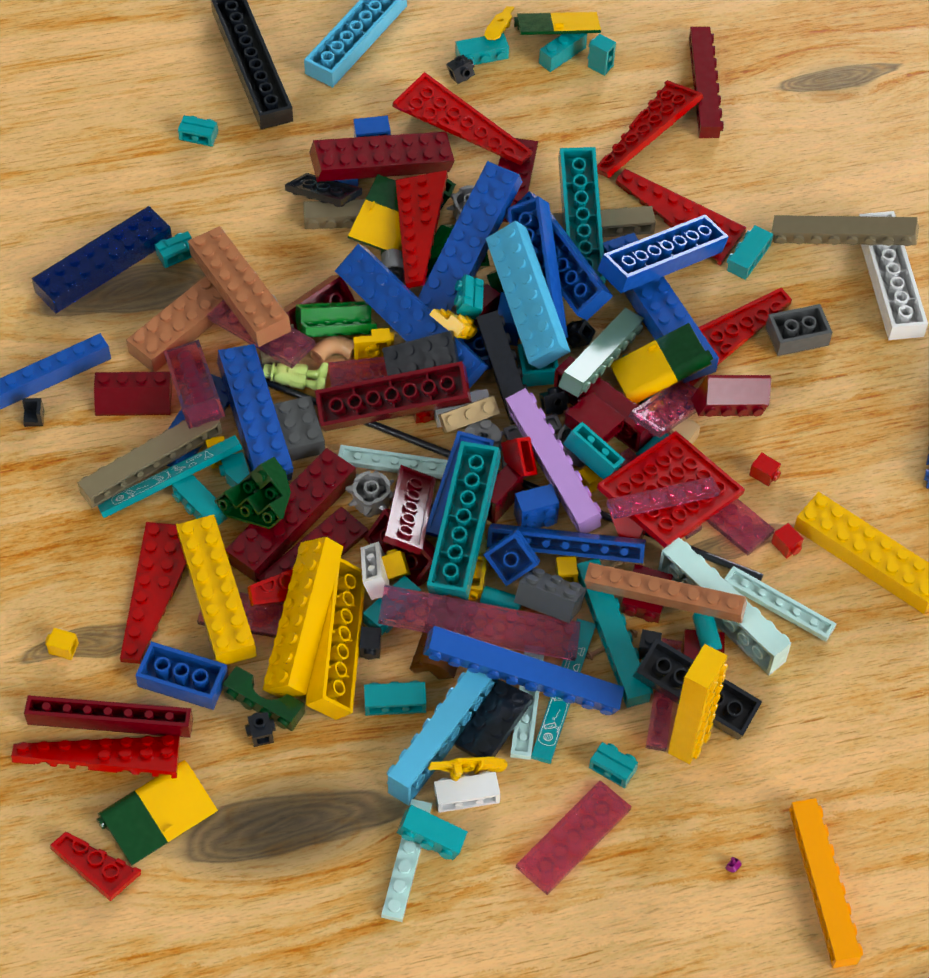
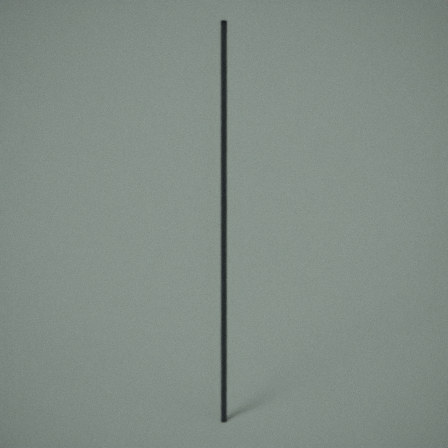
M265 378L268 387L295 398L310 396ZM311 396L313 405L317 406L316 398ZM379 422L363 424L447 458L450 456V450ZM523 479V488L530 490L541 487ZM601 510L602 519L613 523L610 513ZM645 532V536L652 538L647 532ZM691 546V549L696 554L701 555L708 561L728 569L735 566L760 581L763 578L764 574Z

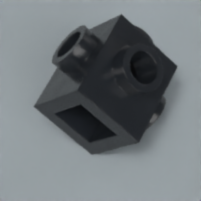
M464 55L458 56L446 64L450 77L457 84L467 81L475 75L473 61Z
M586 319L572 321L567 325L568 338L566 340L573 348L583 347L590 344L596 331Z
M551 387L547 389V392L539 393L541 408L545 414L556 413L559 415L563 413V410L568 409L569 396L564 390L558 387Z
M257 712L252 716H248V724L245 725L247 737L251 736L253 746L258 747L274 743L272 732L276 731L274 720H269L268 712Z

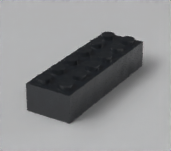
M655 638L632 677L679 704L684 677L694 660L660 639ZM724 679L722 683L723 688L720 692L721 697L715 712L716 716L712 723H714L715 727L739 740L746 732L762 701Z

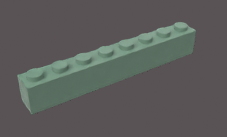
M624 308L564 371L559 387L577 397L582 392L586 393L591 383L594 384L598 376H602L606 367L609 368L613 360L619 357L621 351H625L628 344L632 343L636 335L641 333L644 327L642 325L644 318Z

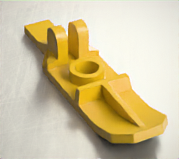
M506 6L503 12L493 18L484 33V37L487 40H497L506 28H510L511 13L515 9L513 6Z
M497 757L456 758L450 761L431 762L427 768L428 770L449 772L451 779L458 781L463 772L474 771L475 775H477L480 770H488L498 773L504 771L508 763L505 759Z

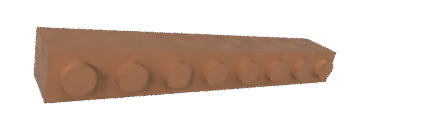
M590 562L584 580L589 590L742 623L747 606L746 596Z

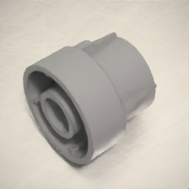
M386 249L381 255V262L402 283H405L402 251Z

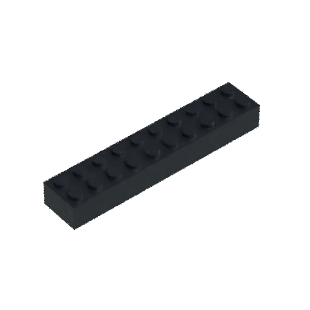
M211 0L212 13L260 130L293 122L292 105L247 0Z

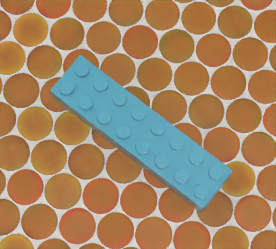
M359 0L304 59L305 74L333 88L407 7V0Z
M514 221L485 239L528 363L541 369L571 351L528 230L524 225Z
M468 670L466 673H461L457 680V685L448 690L446 699L443 703L440 702L436 706L435 714L432 718L426 719L422 731L413 736L409 748L404 749L399 756L397 764H393L389 768L387 784L390 795L408 806L411 804V800L417 796L435 771L428 770L429 764L431 762L443 761L498 679H491L486 674L480 672L472 673Z

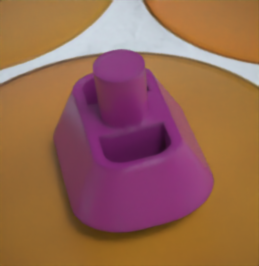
M731 857L725 868L727 871L734 873L740 868L742 863L739 859Z

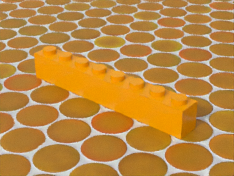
M816 798L792 802L789 813L832 968L856 965L859 963L861 956H863V949L861 944L857 943V928L855 923L851 922V907L849 903H846L844 897L846 895L845 886L843 883H840V869L838 863L834 862V847L828 841L829 830L822 820V806L818 805Z

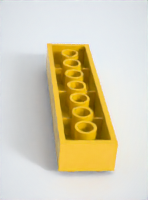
M818 491L797 516L794 529L924 614L929 608V562Z
M215 515L176 524L180 544L215 660L228 665L256 657L254 639Z
M328 537L301 542L298 547L293 574L288 585V593L283 604L284 608L279 620V627L274 639V647L269 658V666L264 677L262 689L278 698L286 694L292 697L307 694L344 547Z
M342 558L340 559L306 697V706L335 720L353 713L365 592L362 569Z
M706 644L703 645L684 677L668 754L689 765L693 758L697 760L702 751L701 746L703 742L707 743L710 738V731L714 724L712 722L716 716L717 703L723 688L722 683L728 668L726 664L728 655Z

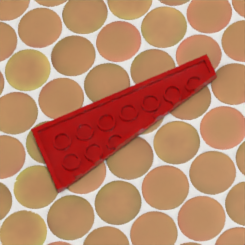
M425 72L392 104L394 108L516 164L522 165L532 155V150Z
M668 80L665 81L663 89L656 92L657 96L654 100H650L648 107L641 111L630 124L629 131L621 135L620 142L614 144L612 152L605 155L597 165V173L607 178L614 175L615 172L626 165L627 162L684 116L691 108L696 106L703 99L702 93Z
M625 168L616 178L615 184L629 195L635 196L640 204L652 206L654 215H659L663 218L664 223L671 228L702 215L709 217L729 236L722 253L712 256L720 266L746 232L747 227Z
M447 170L396 180L405 285L408 288L425 285L428 272L427 266L431 258V248L434 244V234L437 231L440 207L443 204V194L446 190Z
M781 287L698 327L719 357L718 365L766 325L768 314L782 312L791 304L792 299ZM703 377L688 381L687 383L692 387Z
M146 522L120 655V661L123 663L141 664L152 636L157 631L158 624L166 612V607L182 579V574L187 564L178 537L176 524Z
M180 736L83 739L78 741L62 740L57 742L41 741L36 743L21 742L13 744L11 758L12 763L35 765L46 762L52 767H56L58 764H66L72 769H76L77 766H86L88 770L117 773L126 770L132 773V775L146 772L152 773V777H158L159 774L171 775L173 779L177 778Z

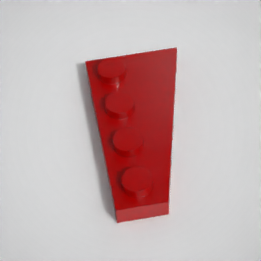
M293 569L247 587L251 607L284 603Z
M68 832L63 833L50 844V849L109 901L113 900L141 875V869L126 865L125 861L119 858L115 859L107 855V852L89 846L88 842Z

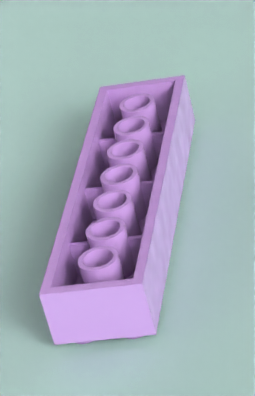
M524 388L505 398L510 416L523 437H530L534 457L549 483L553 485L558 499L576 530L580 533H589L601 527L600 519H602L599 505L597 502L593 503L591 499L592 494L587 486H583V479L579 471H574L572 459L568 454L565 455L563 451L564 446L560 439L556 440L555 431L550 423L547 424L542 408L538 409L536 405L537 400L533 393H528L527 389Z

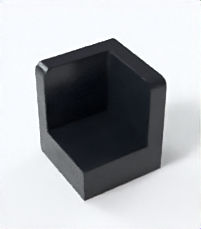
M23 398L24 427L43 426L45 411L42 399Z

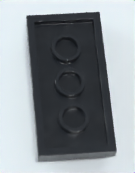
M305 173L285 184V191L291 192L293 195H302L308 199L319 200L322 203L334 204L336 207H343L346 203L363 195L362 188L339 181L317 182L316 176Z
M451 330L382 348L388 376L459 362L454 332Z
M498 679L454 743L456 748L474 757H495L534 700L533 696Z

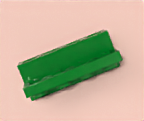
M366 301L296 305V326L300 338L371 334V329H377V323L371 320L372 307Z

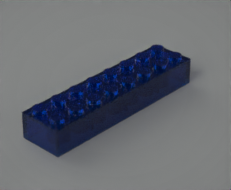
M147 206L33 277L34 291L55 313H58L155 252V244L162 239L172 238L171 228L150 206Z

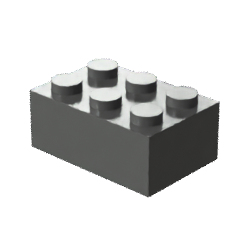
M820 304L768 314L766 330L777 356L829 346L833 333Z
M311 396L274 404L291 461L320 455L325 450V440Z
M533 568L519 581L514 602L570 623L582 607L587 588L582 587L577 582L566 581L561 576L545 573L540 568Z

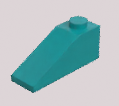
M243 452L232 454L222 459V465H219L221 477L225 476L227 484L231 487L239 484L250 474Z

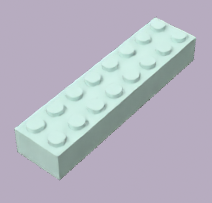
M679 537L662 550L658 570L672 574V581L744 596L739 594L729 581L724 580L715 568L710 567L701 555L696 554L691 549V546ZM747 599L742 623L714 617L716 626L722 632H725L768 675L772 674L786 662L791 646L789 638L778 631L773 622L761 615L760 610L753 607Z

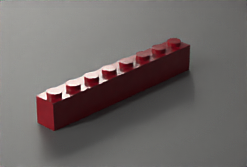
M690 27L689 33L693 86L695 91L701 92L703 95V99L696 105L699 138H719L720 131L724 129V122L720 120L722 118V108H719L721 105V96L718 95L719 83H716L718 80V70H715L717 59L714 58L715 46H712L714 43V33H711L710 27Z
M28 695L24 710L27 725L162 736L172 735L191 738L193 725L192 709L182 707Z

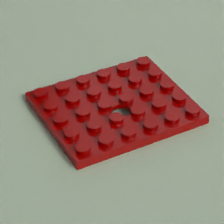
M677 431L658 442L597 485V489L664 548L669 546L678 537L681 539L742 496L745 491L740 484ZM672 492L675 494L681 492L685 499L677 501L670 494Z

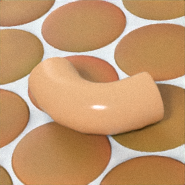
M330 336L316 343L309 350V355L319 364H322L333 354H340L349 360H353L354 343L353 340L344 336Z

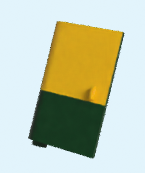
M597 12L517 13V17H514V27L520 30V35L601 33Z
M377 174L348 238L381 250V255L386 249H398L401 251L402 244L396 180Z
M687 323L612 362L611 368L626 397L632 402L639 403L712 365L711 360H713V357L709 350H704L691 325Z
M183 760L178 763L177 778L172 779L171 775L160 774L158 777H155L98 813L99 818L96 820L102 830L106 828L111 832L132 866L218 812L189 764Z

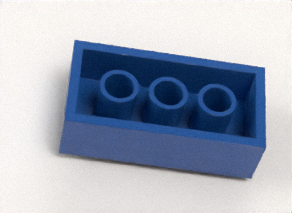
M151 641L135 676L137 685L140 688L214 710L223 690V683L229 675L227 664Z

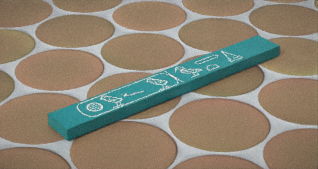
M236 435L121 491L97 506L103 518H106L243 448Z
M577 618L561 667L581 673L596 628L595 623ZM558 697L550 698L531 759L551 764L571 703H566Z

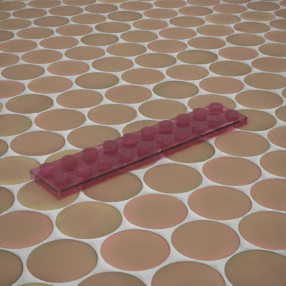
M384 585L378 624L428 633L434 626L499 647L575 661L577 658L581 623L572 620L570 623L551 616L390 585Z

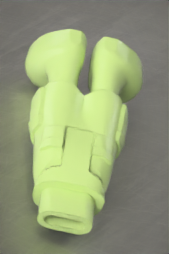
M273 362V365L264 364L263 372L266 378H270V381H275L281 385H289L292 388L301 390L305 389V387L319 390L325 388L329 363L323 362L318 370H308L306 364L277 363L276 365Z

